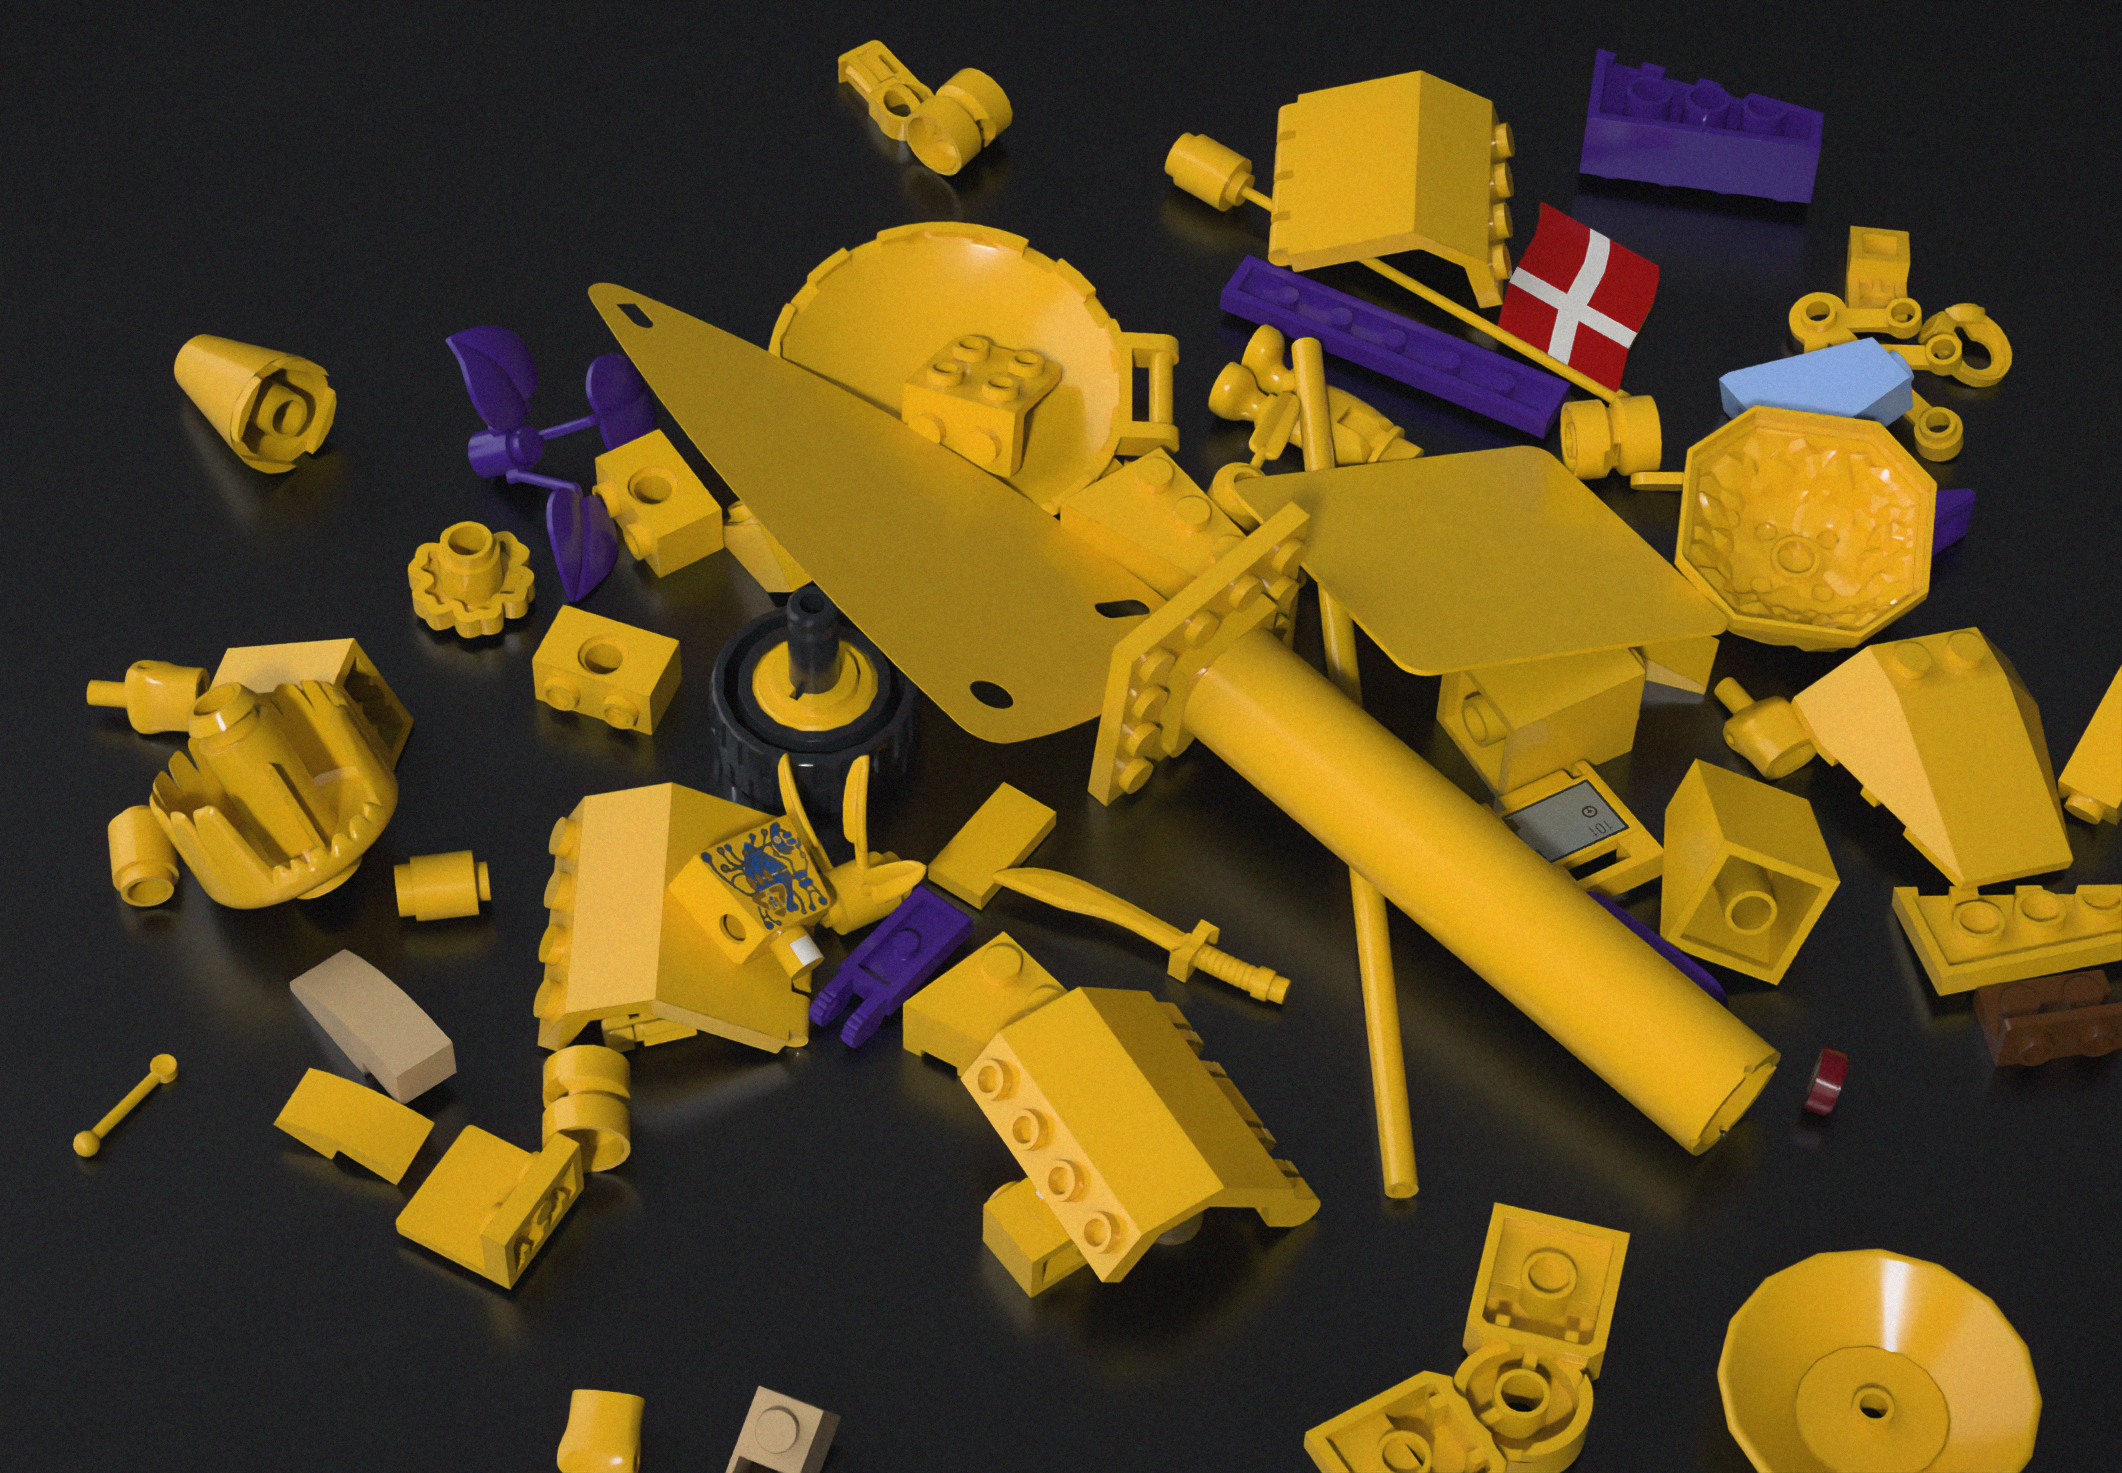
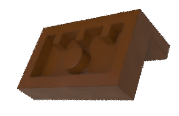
M2103 969L1976 988L1972 1002L1995 1067L2019 1063L2023 1066H2036L2053 1058L2081 1054L2088 1057H2098L2106 1055L2115 1049H2122V1002H2115Z

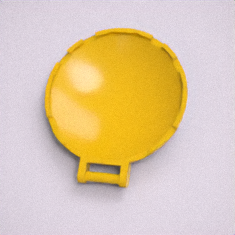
M961 222L916 223L877 232V239L864 243L848 252L843 247L825 259L807 275L806 284L794 296L790 304H785L773 330L768 352L840 387L900 421L902 419L904 382L952 339L961 336H977L987 340L989 345L1014 352L1022 350L1033 351L1041 354L1045 360L1058 363L1062 367L1061 380L1025 414L1020 469L1011 478L987 472L1052 516L1060 513L1062 500L1095 483L1105 471L1114 455L1144 456L1161 447L1168 456H1171L1179 450V429L1173 425V366L1179 361V341L1167 334L1121 332L1116 318L1111 319L1108 312L1096 298L1095 287L1079 271L1062 258L1056 262L1045 254L1028 247V239L1001 229ZM1132 367L1149 368V422L1132 421Z

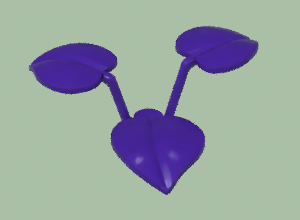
M479 326L455 333L445 341L459 362L473 405L480 417L489 425L488 429L477 431L471 436L468 444L470 463L474 471L484 479L506 475L509 484L524 482L554 489L550 494L546 510L548 534L568 603L579 601L610 573L616 561L618 539L614 521L610 518L605 503L599 497L594 495L583 497L581 486L578 483L526 470L531 469L541 458L543 441L584 430L600 424L604 444L609 451L653 432L656 423V410L650 389L645 385V378L635 364L626 356L619 353L601 355L591 363L586 376V394L595 413L537 431L535 428L521 423L523 418L531 413V405L527 398L534 393L538 384L537 368L525 342L514 332L497 326Z

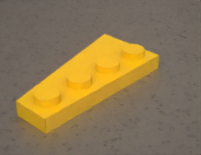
M2122 884L2078 885L2075 894H2055L2043 890L2042 885L2016 886L2015 895H1979L1977 887L1959 890L1956 886H1950L1949 894L1945 896H1919L1917 887H1894L1892 907L1939 996L1973 990L1981 986L2008 983L2122 960Z

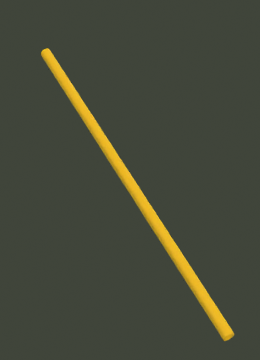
M1312 337L1300 338L1292 344L1291 350L1296 396L1301 401L1299 423L1305 471L1335 468L1321 343ZM1317 583L1328 680L1363 708L1353 619ZM1349 866L1385 1194L1390 1198H1409L1418 1193L1419 1187L1385 896Z

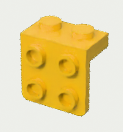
M961 336L952 339L904 382L901 422L933 442L943 445L985 472L1011 478L1021 466L1025 414L1061 380L1062 367L1058 363L1045 360L1039 353L1026 350L1014 352L989 345V342L981 337Z

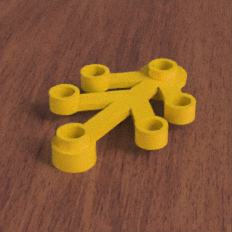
M1816 292L1805 295L1793 305L1789 314V325L1793 336L1804 345L1805 354L1859 340L1853 332H1889L1896 338H1911L1922 328V312L1920 305L1915 300L1907 297L1891 301L1886 309L1847 308L1839 297L1830 293ZM1900 314H1910L1914 317L1905 323L1894 320ZM1816 315L1828 316L1826 319L1821 321H1814L1810 319L1811 317ZM1949 334L1936 335L1926 345L1880 344L1888 353L1892 350L1898 352L1906 360L1911 370H1930L1936 375L1947 376L1955 373L1962 365L1961 343L1956 337ZM1943 350L1954 354L1952 357L1944 360L1934 357L1937 352ZM1912 389L1913 408L1903 414V416L1914 425V439L1917 451L1924 458L1936 462L1946 461L1955 457L1962 449L1964 443L1963 424L1960 417L1947 408L1930 406ZM1938 425L1948 427L1945 431L1939 433L1929 430V428Z

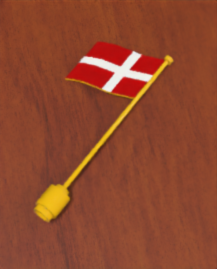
M1187 132L1175 142L1168 154L1165 172L1173 177L1176 186L1220 211H1226L1233 205L1240 206L1248 199L1271 212L1272 199L1253 189L1255 177L1251 174L1252 162L1249 159L1204 134L1194 136ZM1542 201L1540 203L1539 222L1535 236L1508 283L1498 326L1375 257L1357 260L1610 403L1609 407H1611L1615 398L1632 396L1619 388L1627 354L1653 307L1659 282V266Z

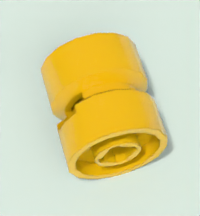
M966 68L957 72L940 87L936 95L927 98L904 120V133L912 151L925 166L936 173L949 176L958 173L977 156L981 148L987 147L1011 125L1013 112L1004 91L990 76L980 70Z
M1641 395L1615 398L1609 408H1606L1602 401L1598 399L1565 402L1563 404L1560 417L1564 466L1579 480L1606 478L1611 468H1615L1622 476H1630L1637 472H1657L1659 470L1662 452L1661 427L1656 403L1652 396Z
M576 1045L561 1049L549 1056L543 1065V1103L546 1110L543 1113L542 1149L546 1147L554 1134L558 1132L580 1143L583 1173L604 1171L624 1162L631 1152L630 1111L626 1108L627 1105L631 1104V1072L628 1060L621 1053L613 1049L596 1045Z

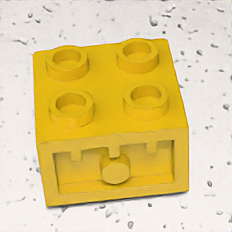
M468 1125L396 1219L397 1232L510 1290L584 1189L580 1143L556 1132L541 1153L534 1151L530 1154L474 1125Z

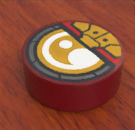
M1826 1045L1822 1048L1802 1103L1803 1109L1823 1116L1831 1113L1848 1070L1850 1061L1848 1053Z

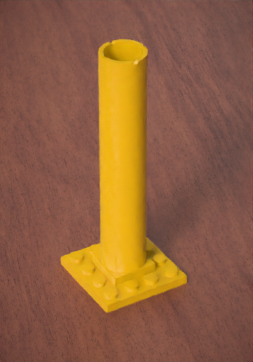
M1290 501L1113 646L1088 792L1103 805L1108 806L1124 791L1128 794L1136 792L1148 780L1156 764L1167 755H1170L1172 758L1179 756L1196 737L1692 1155L1698 1156L1718 1142L1722 1134L1720 1131L1728 1132L1765 1088L1777 1068L1775 1065L1780 1061L1781 1053L1282 642L1291 623L1288 619L1291 601L1299 588L1296 579L1300 563L1308 549L1305 545V539L1311 517L1293 501Z

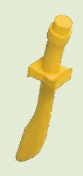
M1033 867L1011 868L995 871L992 879L997 884L1063 910L1112 921L1169 950L1170 957L1167 974L1183 983L1187 982L1195 968L1198 967V969L1210 975L1212 974V976L1231 985L1233 984L1238 988L1241 987L1245 991L1248 990L1251 997L1261 1001L1271 1000L1283 1005L1291 986L1290 979L1277 975L1275 970L1262 965L1260 968H1257L1217 949L1220 928L1203 919L1195 927L1192 934L1184 933L1109 892L1061 872Z

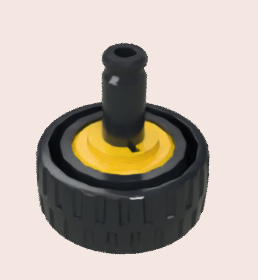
M808 586L801 588L790 596L787 606L768 611L743 625L742 628L731 636L717 655L713 672L710 675L708 699L709 724L714 752L719 763L723 765L726 775L743 792L762 804L782 811L786 810L779 786L778 765L781 757L788 753L798 794L806 815L843 812L847 776L855 759L863 755L870 756L866 804L877 799L894 786L911 765L912 756L917 752L922 717L921 689L837 607L820 587Z

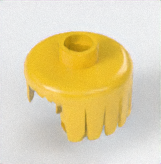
M301 680L302 688L309 700L300 688L293 683L288 682L277 685L274 689V696L282 708V712L269 698L264 695H256L253 690L239 682H227L212 688L200 696L189 708L187 722L191 737L187 743L198 770L183 752L176 751L168 764L173 780L165 771H160L154 780V792H151L149 802L158 823L204 891L214 901L235 909H255L280 904L296 897L299 899H312L324 895L343 884L354 874L362 861V854L377 840L393 816L398 801V782L395 773L346 696L338 687L321 680V683L317 680Z

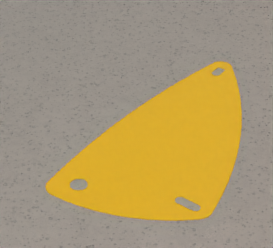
M596 283L589 287L588 295L622 348L674 419L743 504L837 607L959 726L972 735L989 742L1013 743L1069 729L1102 713L1113 646L1168 602L1166 599L1114 559L1060 525L1058 519L1015 490L943 445L933 442L907 427V424L853 394L731 333L632 290L611 283ZM635 303L653 322V327L644 328L636 325L617 304ZM1137 600L1145 604L1150 612L1144 615L1108 618L1097 612L1095 605L1098 603ZM976 681H987L999 685L1011 695L1013 705L1006 709L988 706L972 694L970 686Z

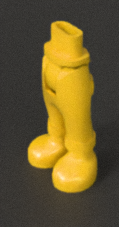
M1268 324L1260 326L1246 347L1241 365L1236 362H1230L1225 366L1215 381L1209 397L1208 406L1211 412L1227 420L1254 422V427L1256 428L1268 407L1282 392H1291L1293 395H1296L1294 368L1289 370L1284 365L1285 341L1284 336L1279 330ZM1326 383L1335 468L1422 458L1424 449L1404 439L1405 431L1402 427L1394 426L1377 409L1359 397ZM1298 415L1288 442L1302 449Z

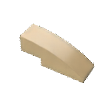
M344 949L289 982L291 991L364 1077L372 1073L392 1098L400 1104L405 1105L457 1072L453 1042L402 989L378 969L352 952Z

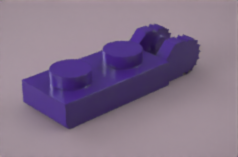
M919 885L839 965L838 974L815 997L809 1009L810 1013L808 1015L810 1019L820 1026L828 1025L846 1008L853 993H856L865 1001L848 1018L840 1037L843 1042L852 1048L860 1047L867 1038H870L878 1030L885 1014L891 1016L973 932V918L923 885Z

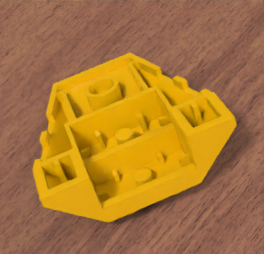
M1977 627L1867 646L1793 698L1790 705L1817 753L1832 767L1840 762L1864 785L1860 794L1873 807L1883 803L1906 826L1902 835L1959 890L2067 869L2072 864V851L2038 705L2009 658Z

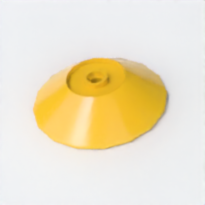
M1879 1248L1817 1253L1765 1278L1731 1318L1717 1370L1728 1430L1758 1473H2020L2033 1456L2043 1405L2029 1347L1992 1298L1940 1264ZM1861 1409L1875 1410L1883 1417L1870 1418Z

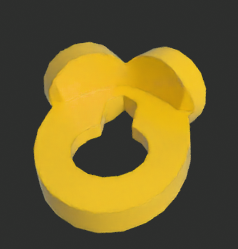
M1970 303L1955 304L1946 308L1945 311L1933 315L1924 323L1918 337V342L1921 345H1926L1936 335L1949 334L1956 337L1962 346L1963 343L1954 332L1955 327H1962L1971 341H1977L1988 349L1991 355V363L1986 369H1973L1962 358L1961 367L1951 374L1959 381L1973 387H1989L1996 385L2008 372L2012 363L2011 346L2001 328L1985 315V308ZM1946 350L1937 352L1939 359L1942 360L1954 355Z

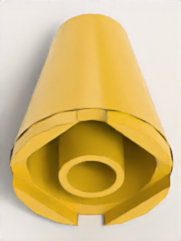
M201 334L193 337L181 348L174 365L176 381L237 456L250 467L267 474L287 472L296 467L291 461L300 456L305 450L313 454L322 445L333 424L337 400L335 390L328 386L326 376H329L322 366L311 359L210 334Z

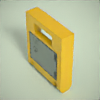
M1585 760L1571 764L1569 775L1560 769L1495 798L1493 809L1487 803L1481 804L1485 810L1585 892H1598L1611 899L1663 875L1664 849ZM1617 849L1616 864L1579 881H1576L1568 871Z

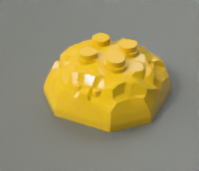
M1754 405L1688 449L1685 461L1674 564L1698 591L1726 615L1728 619L1726 629L1733 634L1771 645H1795L1804 651L1835 652L1842 648H1855L1909 613L1927 597L1930 581L1937 482L1880 422Z

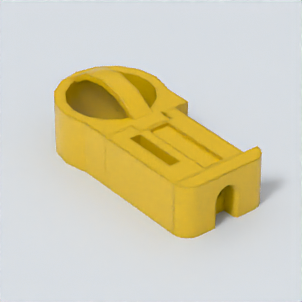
M878 40L867 42L838 58L839 83L848 81L869 103V115L878 123L884 134L892 139L907 141L904 133V120L907 117L895 115L889 110L895 106L908 105L912 112L927 98L934 96L932 91L920 83L891 51Z

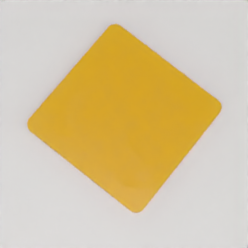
M1515 446L1254 477L1239 480L1234 485V497L1261 525L1290 501H1293L1311 516L1305 539V545L1308 549L1300 565L1398 667L1415 675L1433 676L1713 636L1725 632L1728 619L1724 613L1698 591L1548 451L1538 447Z

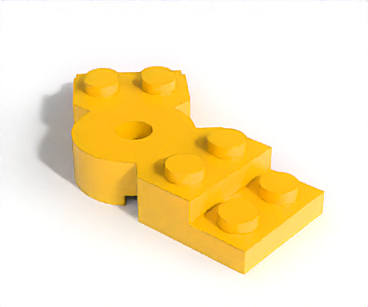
M1495 1202L1462 1346L1469 1356L1458 1368L1454 1379L1451 1376L1424 1370L1305 1432L1304 1448L1322 1473H1561L1568 1468L1580 1454L1586 1439L1593 1407L1591 1382L1598 1379L1600 1375L1630 1233ZM1522 1403L1529 1406L1532 1411L1519 1412L1511 1409L1507 1404Z

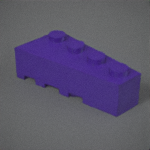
M1597 48L1579 173L1598 175L1607 179L1622 178L1652 182L1667 187L1682 186L1712 190L1720 194L1734 193L1771 198L1779 202L1811 203L1821 149L1824 113L1756 93H1750L1744 100L1730 96L1725 89L1721 88V83L1699 78L1696 85L1687 84L1666 78L1665 67L1643 62L1640 70L1616 63V53Z

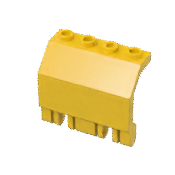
M1079 986L1000 1030L960 1079L1102 1283L1121 1282L1161 1234L1208 1207H1254L1268 1227H1295L1308 1221L1316 1214L1321 1206V1201L1304 1178L1298 1177L1300 1174L1291 1161L1271 1158L1269 1153H1272V1149L1275 1148V1139L1267 1128H1263V1122L1232 1080L1226 1078L1228 1076L1220 1064L1215 1061L1211 1063L1210 1061L1199 1060L1197 1056L1203 1050V1041L1195 1031H1192V1026L1176 1004L1157 1002L1149 991Z

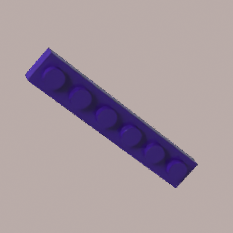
M1248 254L1221 292L1220 309L1260 325L1268 324L1279 330L1282 334L1297 340L1304 337L1315 338L1320 341L1322 350L1542 439L1545 438L1561 412L1563 404L1569 398L1571 383Z

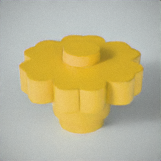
M460 522L445 529L441 533L439 543L420 545L416 550L415 558L408 566L409 585L413 590L412 599L415 613L421 618L426 619L427 624L434 630H444L455 626L456 631L464 638H473L481 634L492 635L499 633L503 629L504 618L514 619L523 617L528 611L529 603L536 595L535 575L531 571L529 549L524 544L518 542L512 533L501 531L492 534L486 526L477 522Z

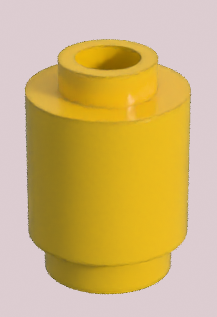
M139 805L124 810L112 819L108 825L113 885L121 892L122 899L128 904L141 907L161 904L172 896L174 885L179 879L176 848L158 823L150 806Z
M472 850L411 856L410 863L394 865L400 917L416 915L417 922L479 915L478 902L491 900L487 861L474 863Z

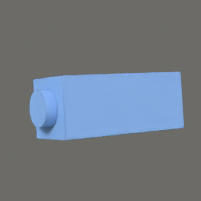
M1873 337L1728 372L1719 379L1723 410L1732 420L1754 405L1877 421L1886 427L1913 408L1911 381L1914 380V375L1910 366L1898 352L1892 350L1888 353Z

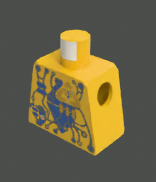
M787 814L696 853L668 886V889L678 902L735 964L743 966L773 952L790 979L796 980L811 972L824 960V956L808 932L830 909L831 899Z

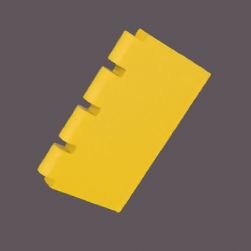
M1419 70L1299 94L1297 103L1287 104L1279 109L1271 208L1272 225L1270 226L1268 260L1271 264L1275 266L1291 265L1294 272L1422 249L1465 268L1479 308L1503 304V280L1510 279L1512 276L1510 255L1504 243L1505 238H1510L1513 235L1512 219L1506 198L1513 197L1514 185L1507 158L1514 157L1515 146L1509 123L1500 124L1491 100Z
M673 782L585 796L568 818L561 817L554 826L549 842V853L555 855L554 873L548 881L544 894V906L550 909L549 926L542 937L539 948V961L545 963L544 981L538 989L533 1007L534 1016L540 1018L538 1046L559 1051L567 1048L589 1021L638 1013L650 1014L775 1054L785 1045L795 1048L805 1046L809 1041L810 1016L808 1014L810 1013L811 1001L807 996L811 993L812 971L799 979L791 980L773 952L743 966L733 963L668 889L670 883L696 853L779 817ZM810 854L809 857L818 873V864L813 854ZM815 926L808 932L812 940L814 939Z

